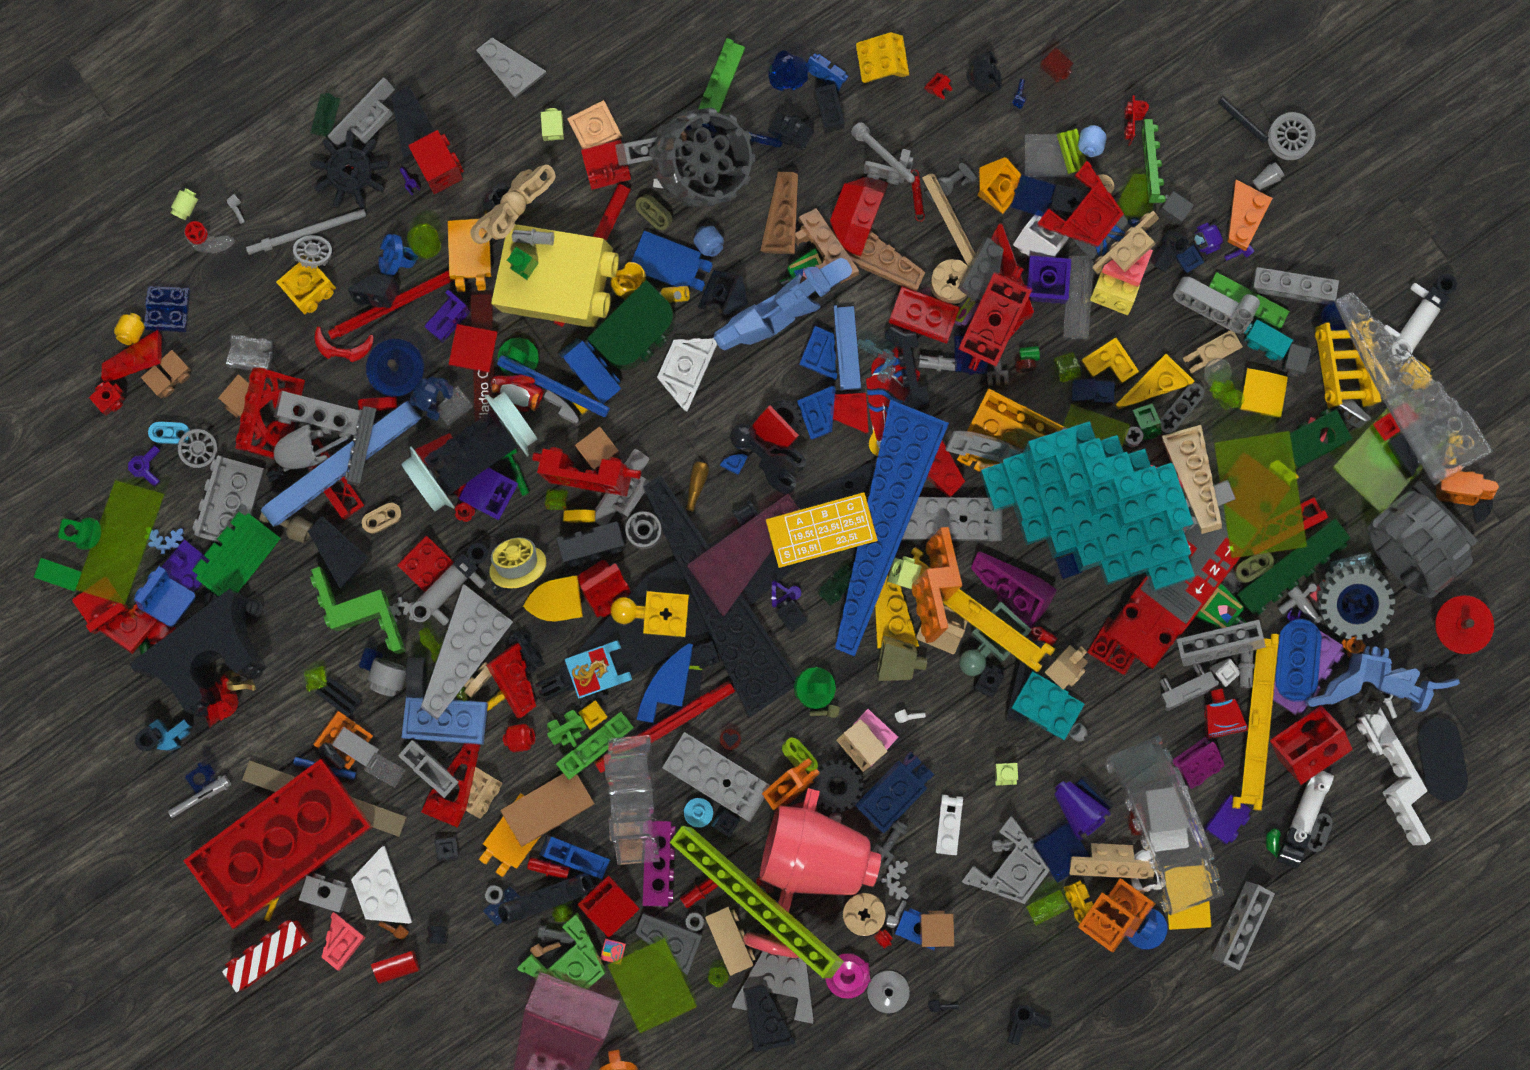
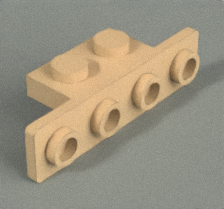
M1154 211L1150 214L1146 213L1135 228L1131 227L1125 233V237L1120 242L1117 241L1111 245L1110 251L1105 256L1102 255L1096 259L1092 267L1093 270L1099 275L1104 265L1113 259L1126 272L1156 244L1145 231L1159 219Z
M1091 843V857H1071L1069 868L1070 875L1153 879L1156 864L1155 861L1134 860L1133 845Z

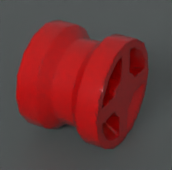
M193 221L185 227V236L191 243L199 245L207 240L208 231L202 223Z

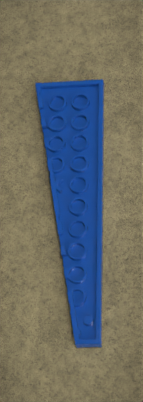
M890 400L867 502L878 541L857 547L835 649L852 656L856 655L949 424L893 400Z

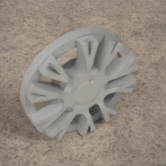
M304 236L298 239L293 246L294 259L301 263V266H305V268L307 266H311V269L313 267L317 268L320 265L325 266L328 260L331 259L332 247L326 239L320 236ZM312 240H316L319 242L318 244L312 243Z
M192 429L185 432L179 439L177 450L180 459L186 465L193 468H201L210 464L215 458L217 443L209 432L202 429ZM192 433H195L196 440H193ZM199 433L206 434L204 439L199 440ZM187 436L191 439L190 443L183 442ZM209 438L211 439V441L208 442L207 444H204V443H203V442H205L206 440H208ZM213 445V452L206 451L207 446ZM181 446H188V449H181ZM190 452V455L185 459L182 453ZM207 453L211 457L207 459L203 455ZM192 455L195 456L193 463H190ZM201 456L204 463L197 464V458Z

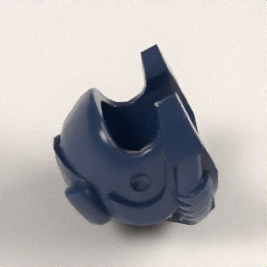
M422 378L413 390L410 404L411 406H417L423 411H428L426 415L438 421L440 413L437 412L436 408L437 394L441 391L443 397L450 400L453 396V386L449 385L448 381L443 378Z

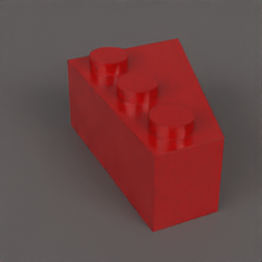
M942 440L927 479L947 498H951L964 485L965 480L950 453L946 451V446Z

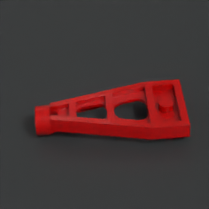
M464 743L461 751L447 769L454 777L456 770L461 764L467 765L465 778L462 781L456 779L460 788L457 800L455 802L448 801L433 788L421 811L423 814L458 828L467 808L480 745Z

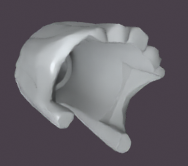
M305 425L284 436L277 442L274 448L276 462L287 469H299L322 464L328 457L326 455L316 457L311 440L323 437V432L321 430L312 431L309 425Z

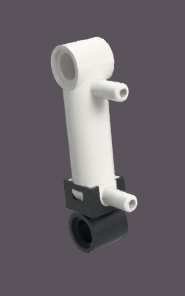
M1441 275L1434 281L1433 287L1428 291L1417 283L1411 286V290L1423 298L1420 305L1400 333L1388 325H1385L1382 329V332L1395 340L1388 350L1389 358L1393 362L1401 363L1411 356L1434 319L1450 299L1448 296L1456 290L1457 280L1453 275ZM1441 281L1449 284V290H1444L1441 287ZM1397 346H1400L1404 349V356H1400L1397 354Z
M1321 771L1306 781L1305 791L1292 824L1286 832L1276 861L1294 869L1299 867L1311 838L1310 833L1324 797L1330 789L1334 775Z

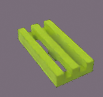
M1074 129L1057 134L1068 174L1078 172L1087 161L1085 155L1078 148V130Z

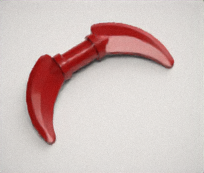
M317 327L315 331L316 346L319 352L327 359L338 356L349 359L350 362L358 361L368 354L374 340V336L370 335L362 345L356 348L340 349L331 346L324 339L320 327Z

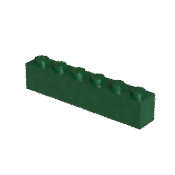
M1336 518L1331 520L1271 569L1236 594L1235 598L1250 616L1254 613L1258 616L1267 609L1265 605L1268 602L1272 601L1275 603L1284 596L1281 593L1286 588L1291 590L1300 583L1298 581L1300 577L1304 575L1307 578L1315 572L1314 566L1318 563L1323 565L1332 558L1330 555L1335 550L1340 552L1347 547L1348 543L1346 541L1351 537Z

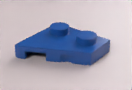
M835 386L797 401L811 440L832 432Z

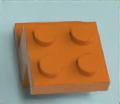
M1120 878L1109 895L1101 893L1078 928L1109 951L1114 952L1125 935L1133 937L1156 903Z

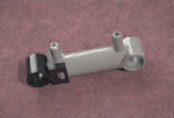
M481 543L471 545L467 550V556L462 554L411 606V618L416 622H424L433 615L445 626L449 619L438 608L468 578L479 588L486 584L475 572L478 569L475 565L483 563L488 557L486 546ZM474 548L482 549L483 557L477 560L472 557L471 553ZM417 606L425 607L426 615L423 618L415 616L414 609Z

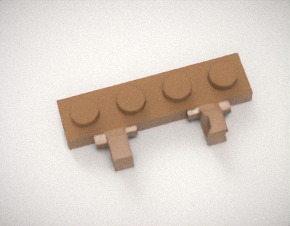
M817 208L799 216L798 221L802 227H800V231L795 233V243L797 246L801 242L810 241L814 243L823 257V263L815 265V267L821 269L839 258H844L850 264L852 273L840 283L859 275L858 268Z

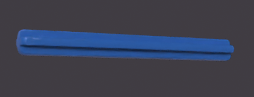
M503 355L500 356L497 362L498 366L517 375L532 377L535 379V384L602 417H606L609 412V407Z

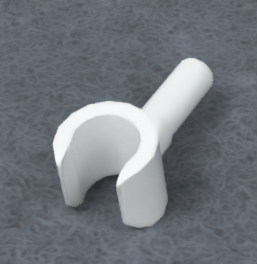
M1381 692L1379 695L1380 700L1386 703L1392 718H1396L1397 714L1391 701L1393 696L1389 694V698H1384Z
M905 709L895 713L899 723L926 717L925 712L907 715Z

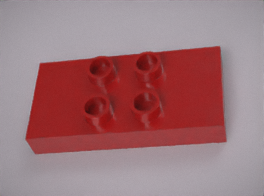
M320 759L183 861L231 928L236 929L372 829L373 826L326 761Z

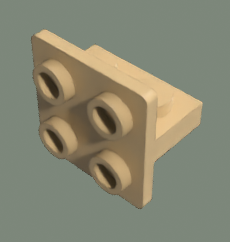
M944 606L949 628L934 642L926 643L925 636L922 635L920 627L916 639L950 654H955L968 621L949 607Z

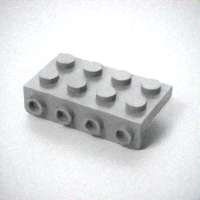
M218 455L211 464L210 470L213 472L211 478L206 481L204 490L207 492L205 499L200 501L199 511L201 512L199 519L194 521L193 531H195L194 535L197 537L221 543L217 538L227 526L233 531L236 528L230 522L238 512L245 516L247 513L252 515L265 469Z

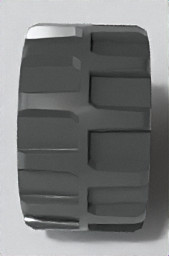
M714 108L691 110L675 114L669 124L661 125L658 128L657 140L654 147H650L649 151L654 168L651 174L653 179H658L661 186L665 189L663 194L667 198L679 199L687 207L714 206L718 203L732 201L737 196L735 192L742 186L749 184L751 180L749 176L751 165L756 161L749 142L751 135L737 124V118L734 115L720 114ZM707 123L716 129L715 136H711L710 131L702 127V124ZM691 125L692 129L686 135L687 141L679 139L684 129ZM698 132L701 135L700 142H698L696 139V134ZM715 140L719 142L718 150L714 146ZM682 146H685L687 150L685 156L681 152ZM701 153H703L705 156V160L703 163L700 161ZM675 159L680 160V164H678L677 166ZM719 160L723 164L722 170L718 168ZM687 166L690 169L689 176H687L685 173V168ZM704 174H707L708 176L707 183H705L703 180ZM718 175L725 176L720 186L713 191V186L718 182ZM690 180H693L697 187L702 188L703 192L696 193L687 186Z
M1409 491L1402 495L1374 518L1367 528L1370 543L1382 563L1397 580L1418 596L1422 595L1426 598L1436 596L1466 571L1473 562L1471 547L1463 532L1452 518L1429 497L1418 494L1416 491Z

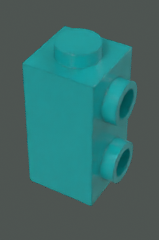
M1256 320L1254 324L1250 323L1244 332L1247 335L1244 339L1247 342V346L1256 351L1260 349L1266 353L1265 356L1273 361H1280L1293 339L1259 320Z

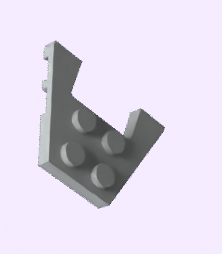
M1010 816L999 832L1016 844L1015 848L992 878L973 865L962 882L1025 904L1050 869L1016 820Z
M762 951L736 997L732 1008L746 1010L743 989L764 985L768 992L798 998L794 1020L813 1024L806 963L801 958L773 955Z

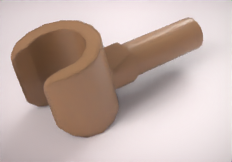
M560 942L542 948L538 943L530 951L534 957H540L550 950L561 947Z

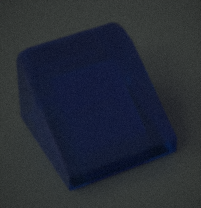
M365 648L359 667L370 671L374 658L382 659L383 654L370 648Z

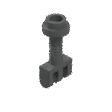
M1000 358L997 366L993 365L994 371L987 372L988 387L993 386V378H996V386H1001V377H1004V384L1009 385V371H1002Z
M899 820L891 825L894 830L883 847L876 844L872 852H879L881 854V860L884 856L887 858L883 864L886 868L894 857V854L890 852L891 848L901 833L906 835L908 832L906 830L908 826Z

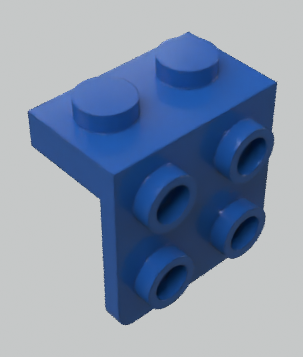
M159 566L156 571L150 573L144 587L138 589L134 600L140 610L172 628L194 601L195 594L170 579L166 570Z

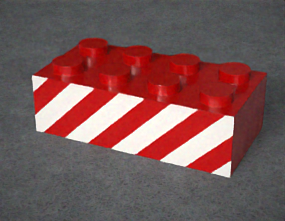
M285 921L277 927L278 932L269 933L261 938L260 945L250 946L242 952L243 957L234 958L225 964L226 969L222 972L236 993L247 989L312 942V939L299 921Z

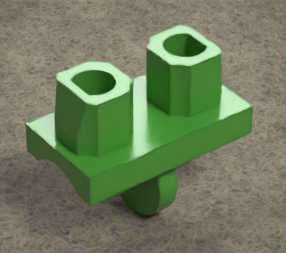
M571 710L564 715L567 720L566 724L560 726L557 720L547 723L549 731L547 735L554 746L560 742L563 746L570 742L573 747L577 746L575 740L581 737L580 732L587 728L582 717L578 716L574 710Z

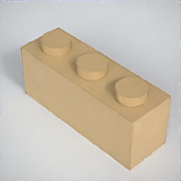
M726 907L706 916L705 918L730 976L754 966L752 961L756 959L752 949H747L743 942L745 933L743 929L738 930L735 923L739 921L735 910H730L729 907Z

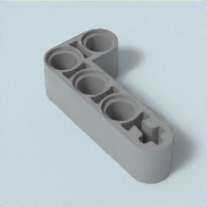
M1182 277L1173 293V297L1178 303L1239 334L1246 331L1260 305L1258 298L1253 295H1244L1238 303L1191 277Z

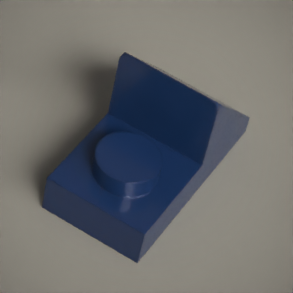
M1096 379L1073 380L1072 402L1113 404L1115 382L1096 381Z

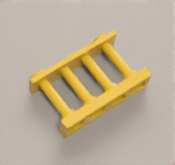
M1369 321L1358 322L1350 326L1351 330L1331 331L1330 323H1324L1315 328V338L1318 344L1325 400L1328 409L1342 404V400L1362 399L1363 407L1381 402ZM1352 338L1354 350L1334 351L1332 339ZM1355 358L1357 370L1337 371L1335 359ZM1359 379L1360 391L1340 392L1339 380Z

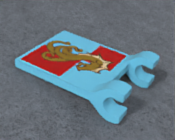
M619 640L565 659L578 699L632 680L630 672L617 675L610 655L611 651L621 648Z

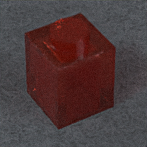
M1055 47L1041 62L1040 67L1058 83L1061 79L1065 81L1072 74L1073 71L1071 69L1074 63Z

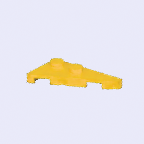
M1165 354L1115 407L1121 409L1189 386L1194 383V380Z

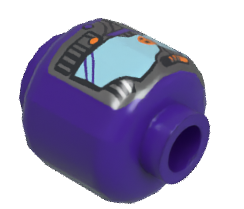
M1207 222L1196 227L1198 231L1193 234V239L1200 252H1205L1207 255L1221 248L1220 245L1223 243V238L1216 225L1209 226Z

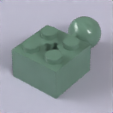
M1002 602L993 609L992 613L1024 637L1031 632V629ZM976 628L971 635L981 645L976 650L965 651L960 657L959 665L966 675L977 676L984 671L986 667L985 658L990 653L1003 662L1010 652Z

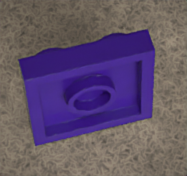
M184 539L161 568L166 570L170 579L195 594L202 586V583L196 579L198 575L192 569L200 559L206 563L210 560Z

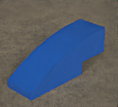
M547 835L540 855L600 879H603L610 859Z

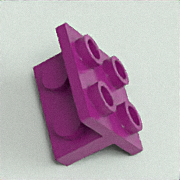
M1206 737L1172 760L1173 765L1182 774L1191 789L1201 785L1204 780L1218 773L1225 766L1214 742L1210 743Z

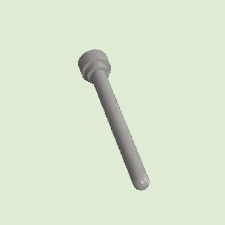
M857 123L852 128V136L858 141H865L908 182H914V175L870 135V130L864 123Z

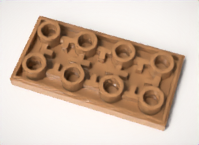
M562 774L501 809L500 812L520 846L523 847L592 807L594 802L578 775L568 780Z

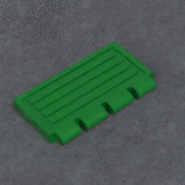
M238 512L230 522L236 527L234 531L227 526L217 538L223 545L220 547L213 543L204 554L210 561L206 563L200 559L192 569L198 575L196 579L217 596L222 595L228 589L239 593L281 540L279 536L249 513L245 516Z

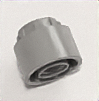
M643 511L635 513L626 523L625 531L627 538L636 548H652L661 539L662 529L660 521L652 513ZM642 525L650 528L649 533L645 536L638 533V529Z
M374 658L367 678L371 682L370 689L386 696L396 695L397 690L400 691L403 688L406 679V667L388 660Z

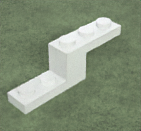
M1398 738L1384 739L1379 744L1399 779L1382 793L1386 798L1387 804L1396 815L1398 823L1404 829L1409 842L1412 845H1426L1431 839L1411 804L1425 794L1427 789Z

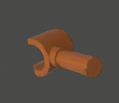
M382 921L379 923L380 927L390 931L396 938L404 939L409 933L402 925L395 929Z

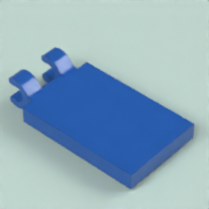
M647 231L643 232L631 261L639 264L644 269L646 277L672 287L688 286L701 292L705 282L695 278L697 271L701 269L710 273L713 266L712 262L700 259L701 252Z

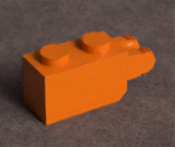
M1442 469L1437 478L1436 498L1439 501L1474 506L1478 503L1479 499H1493L1499 486L1496 481L1483 479L1482 474Z
M809 758L797 767L785 772L762 793L773 810H776L779 806L786 807L814 783L813 779L820 772L817 769L812 770L809 774L805 771L812 764Z

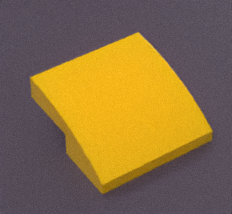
M1247 368L1240 410L1281 418L1288 377Z

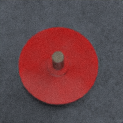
M1457 596L1449 599L1440 607L1436 615L1435 629L1439 640L1446 648L1459 654H1471L1483 649L1491 640L1494 632V619L1490 609L1481 600L1472 596Z

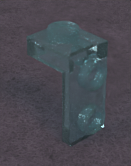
M859 339L857 344L859 348L885 360L877 380L883 383L886 382L887 378L891 380L896 371V368L893 367L896 362L894 353L885 348L883 350L875 347L876 344L868 339L864 341Z

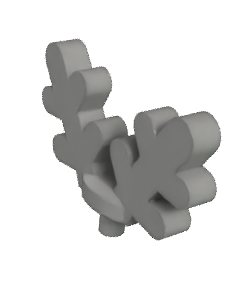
M399 597L398 603L388 606L391 608L395 622H397L395 614L397 616L401 615V611L398 608L404 606L403 614L407 615L408 612L410 613V608L415 602H403L402 597ZM420 608L414 609V614L418 618H422L419 614L422 611Z
M895 861L894 869L893 865H888L889 873H886V878H881V883H886V887L889 888L888 895L893 896L895 892L897 900H900L901 897L904 899L909 897L904 892L906 891L905 886L897 887L900 885L899 881L891 883L892 877L895 879L900 878L897 873H906L904 869L908 866L906 861L902 863Z

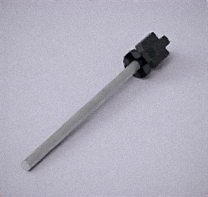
M344 436L328 444L327 446L315 451V455H318L338 445L339 443L347 440L348 436ZM279 465L277 469L274 468L266 473L268 481L275 482L281 479L282 476H287L289 469Z

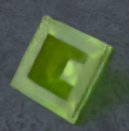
M324 666L304 672L308 692L327 686Z

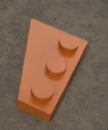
M1235 180L1227 242L1246 251L1273 198Z

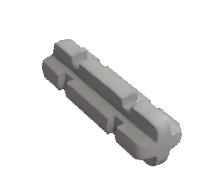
M1028 838L1033 845V839ZM1009 839L992 841V850L994 852L1002 850L1012 851L1016 846Z

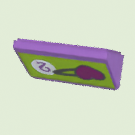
M968 297L959 309L955 323L963 329L966 328L979 304Z

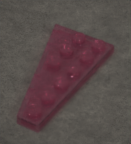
M789 494L782 497L687 565L722 616H725L773 549L766 519L800 510Z

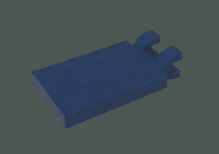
M911 751L906 755L903 764L898 760L855 805L882 833H885L893 822L927 789L924 784L934 776L924 764L921 765L917 773L913 770L922 762Z

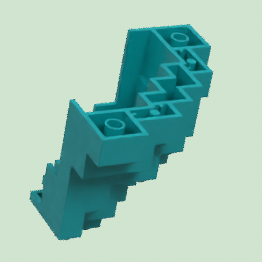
M1090 421L1028 441L1023 453L1003 459L1000 464L982 469L980 472L992 511L996 512L1013 506L1026 545L1046 539L1052 558L1073 552L1079 572L1099 566L1106 585L1146 572L1152 592L1191 580L1195 577L1188 557L1191 551L1184 534L1194 523L1173 462L1156 468L1155 465H1150L1145 449L1130 454L1127 452L1123 453L1118 435L1100 440V438L1096 439Z

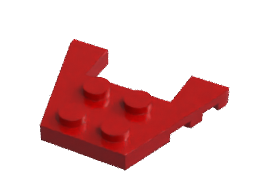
M1086 161L1075 177L1091 189L1088 195L1067 221H1064L1048 209L1037 225L1098 247L1124 213L1110 192L1104 187L1101 179L1092 169L1091 164Z

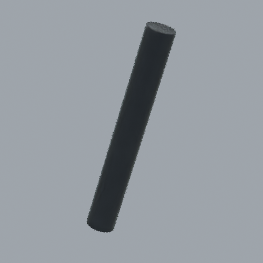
M1224 97L1218 102L1221 107L1263 144L1269 139Z

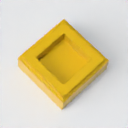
M596 700L578 712L590 730L608 718Z

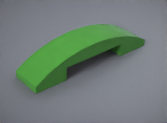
M620 712L576 749L558 761L556 765L567 779L570 780L615 745L634 727Z

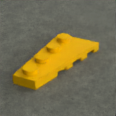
M889 571L875 605L877 649H881L883 636L919 647L901 586L887 582L890 575Z

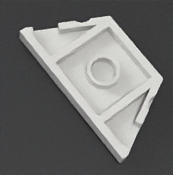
M714 338L673 340L657 376V379L686 412L690 408L717 347Z
M383 846L351 879L365 919L412 923L387 850Z

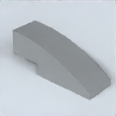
M414 739L398 755L444 798L458 783Z

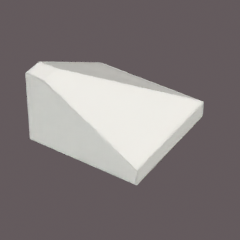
M1230 658L1209 668L1225 687L1240 675V671Z

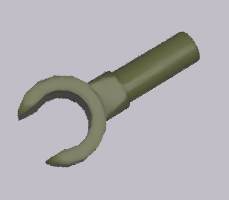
M829 705L828 711H810V716L836 718L839 715L840 708Z

